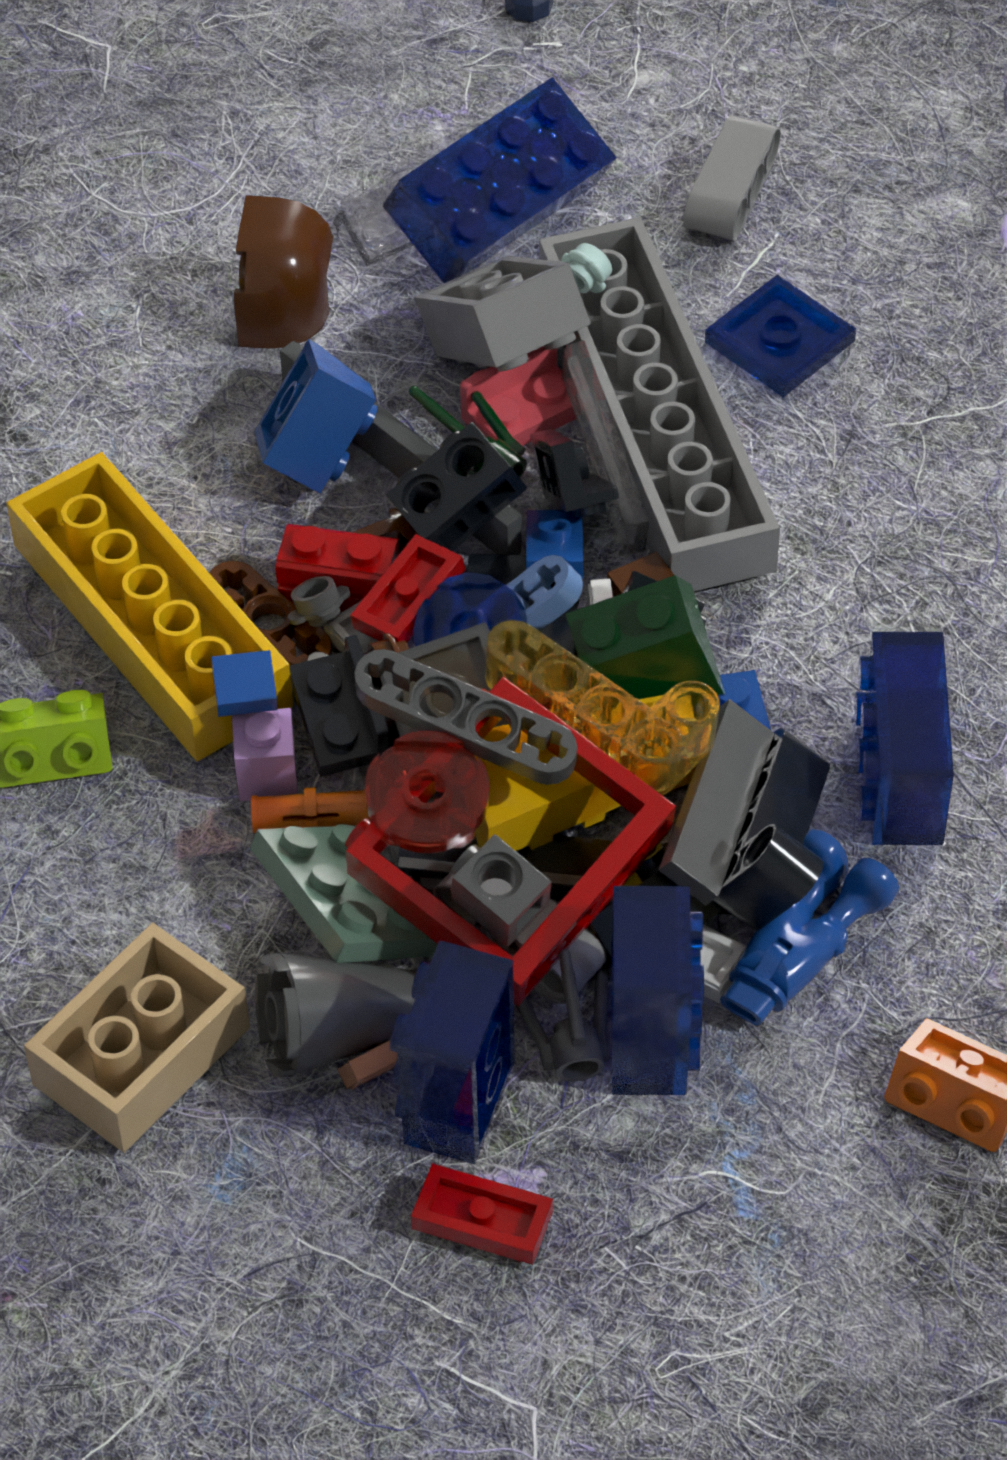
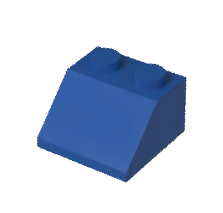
M308 339L254 430L262 463L321 493L328 480L335 482L341 476L349 460L350 454L346 451L356 433L360 435L366 433L376 416L377 406L374 405L376 398L371 385L320 345Z

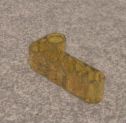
M504 621L494 626L489 632L486 648L485 680L490 690L504 676L661 795L671 791L714 746L720 700L717 693L709 685L698 681L680 682L650 708L536 628L523 621Z

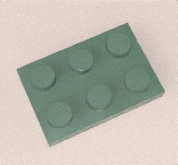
M339 824L329 827L304 828L289 826L278 829H257L250 850L336 963L434 957L437 955L440 945L347 874V847L345 842L356 825Z

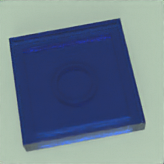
M778 274L705 329L706 344L783 398L854 343L856 338V328Z

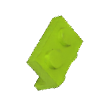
M70 690L59 694L54 700L32 703V700L27 698H14L0 703L1 788L106 773L112 770L103 693L90 694L86 690Z

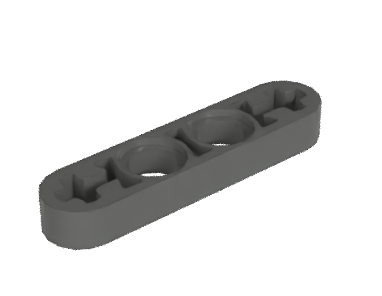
M385 649L373 650L364 655L357 663L354 672L356 695L360 702L372 711L438 740L447 742L537 783L545 785L558 784L566 780L574 771L577 759L576 738L568 728L560 723L394 651ZM384 671L392 673L393 685L385 683L381 690L372 688V677L380 678ZM412 681L417 682L412 688L409 704H404L403 690L409 692L410 683ZM441 692L453 699L455 707L450 714L436 718L424 713L420 703L430 693ZM496 716L505 720L509 724L511 731L503 740L490 742L478 735L476 725L486 717ZM521 730H527V743L522 742L521 753L514 752L520 741ZM550 743L558 745L559 757H552L548 764L539 761V750H546Z

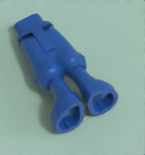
M811 829L804 838V846L824 861L823 870L812 889L799 902L753 934L737 965L729 973L731 985L721 996L720 1002L727 1010L753 1025H761L772 1010L776 1012L782 1011L787 1006V1002L794 998L833 957L836 958L845 951V945L848 941L847 928L863 915L873 914L890 906L899 892V884L893 873L877 860L861 858L848 873V859L844 848L835 838L824 831ZM844 881L840 895L827 913L817 919H812L813 912L836 891Z

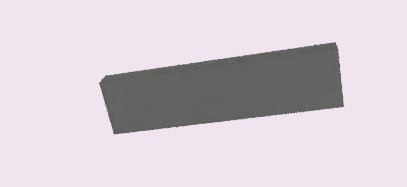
M731 699L727 700L716 710L659 867L661 873L705 906L720 894L775 734Z

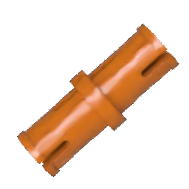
M316 787L304 788V794L251 795L253 834H256L257 829H278L289 826L301 828L329 827L339 824L357 826L365 818L371 820L369 788L354 791L317 793Z

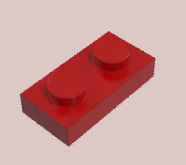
M415 534L351 613L350 617L353 628L378 641L383 640V634L389 633L396 642L405 640L408 643L465 571L463 557Z
M432 1163L411 1214V1229L533 1265L553 1214V1198Z

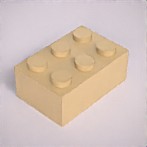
M152 922L24 1045L32 1084L125 1153L250 1028L245 987Z

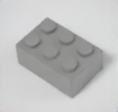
M504 256L414 297L436 356L457 360L458 364L475 363L479 368L487 366L497 367V370L500 372L523 365L529 360L527 353L542 346L546 350H551L569 344L576 339L575 331L591 324L569 262Z

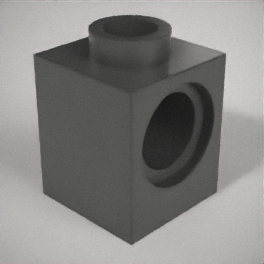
M496 834L481 848L476 844L470 846L452 867L451 873L454 876L452 877L451 900L506 947L549 905L551 881ZM497 878L508 882L512 889L503 895H491L481 888V884L489 879Z

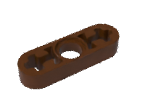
M227 561L218 564L209 572L223 589L228 586L230 587L225 592L253 623L257 618L265 614H277L284 618V623L275 629L257 628L286 659L289 665L308 661L309 655L315 651L332 655L331 640L328 634L319 626H310L307 621L298 625H292L288 620V614L296 609L295 605L250 565L240 561ZM241 587H243L244 599L243 596H241L236 591ZM296 647L304 654L296 657Z

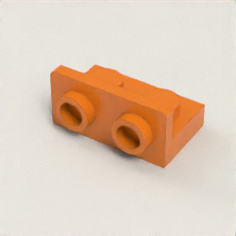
M926 1018L899 1050L884 1099L886 1102L982 1148L996 1152L1002 1145L1007 1132V1055Z

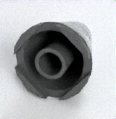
M286 953L267 954L261 957L260 962L267 965L269 970L268 973L256 975L255 1009L260 1043L272 1042L276 1058L266 1059L265 1061L269 1071L275 1078L293 1077L377 1047L401 1034L407 1036L419 1032L424 1018L431 1016L432 997L429 985L426 981L420 982L413 970L354 962L336 963L331 959Z

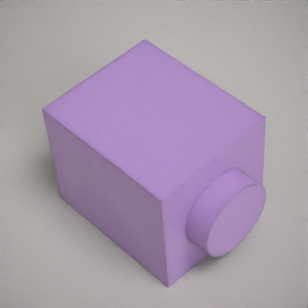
M291 708L232 715L234 761L239 801H251V795L298 794Z

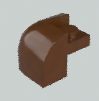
M246 195L236 245V254L241 255L239 288L234 290L238 347L273 349L284 348L292 341L300 344L318 333L328 318L327 271L333 236L329 224L316 210L299 201L268 196Z

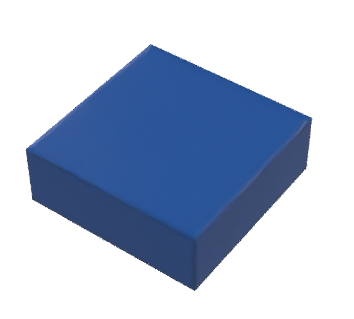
M270 650L211 656L218 717L277 710V696Z

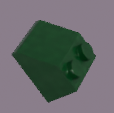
M674 575L565 614L582 670L601 707L686 690L689 692L693 706L726 695L692 585L680 577Z

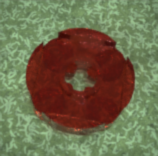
M438 731L407 733L394 740V746L386 750L380 758L378 753L367 771L365 803L370 819L376 826L383 842L391 846H399L408 851L437 853L468 845L473 840L477 828L484 821L489 806L490 783L485 765L479 757L477 761L472 753L464 749V742L447 733ZM429 780L434 782L436 791L445 793L441 798H436L432 803L420 802L419 798L413 797L410 791L420 790L422 781Z

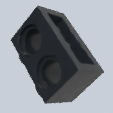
M471 422L461 431L450 434L442 442L439 450L419 467L405 472L399 478L396 486L386 496L419 536L454 551L527 489V486L476 425ZM483 463L482 468L476 474L467 476L473 466ZM440 499V502L436 506V508H434L430 512L424 513L428 504H430L434 500Z

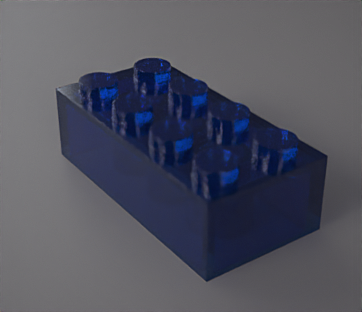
M551 77L399 179L382 206L442 282L446 283L469 273L596 185L617 157L554 78Z

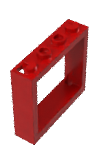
M503 676L490 691H487L485 688L481 690L568 728L576 738L577 759L574 770L635 817L513 957L380 855L470 753L435 738L424 755L426 762L413 777H410L408 774L400 777L386 795L384 801L386 806L373 821L365 818L352 830L345 842L347 847L346 869L349 876L519 1007L557 963L559 952L562 949L570 948L671 831L676 805ZM491 716L482 719L476 725V732L484 739L502 718ZM523 729L522 731L528 735V731ZM550 743L547 750L556 757H559V746Z

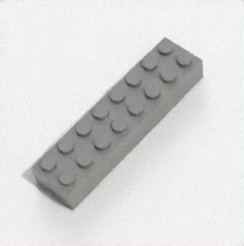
M641 217L539 239V259L561 262L564 253L575 250L581 243H588L601 250L612 265V273L604 281L606 288L602 292L593 293L589 290L587 293H580L591 324L575 331L576 339L566 344L565 347L651 553L657 551L673 574L690 583L693 591L777 572L779 524Z

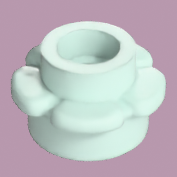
M581 243L575 250L564 253L561 262H569L580 293H587L589 290L593 293H600L606 288L604 281L612 273V265L607 256L597 247L588 243Z

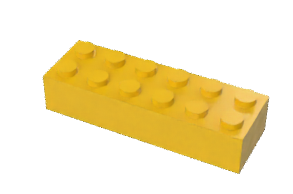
M103 452L88 458L6 502L14 546L196 762L233 742L232 715L218 717L211 656L270 650L277 696V709L294 707L289 663Z

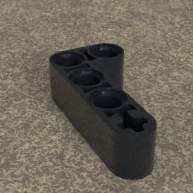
M779 728L773 732L775 734L720 894L713 900V902L753 931L762 929L806 896L818 880L824 865L822 858L804 846V838L809 831L829 773L830 763L784 728Z

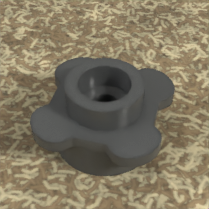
M319 576L306 580L299 584L291 593L296 609L288 614V620L292 625H298L305 621L313 627L326 625L339 616V607L344 600L351 596V592L347 586L336 587L333 578L329 576Z

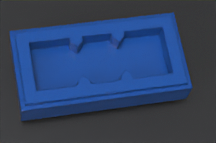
M527 510L526 569L543 557L556 555L561 556L583 579L582 517H574L572 511Z

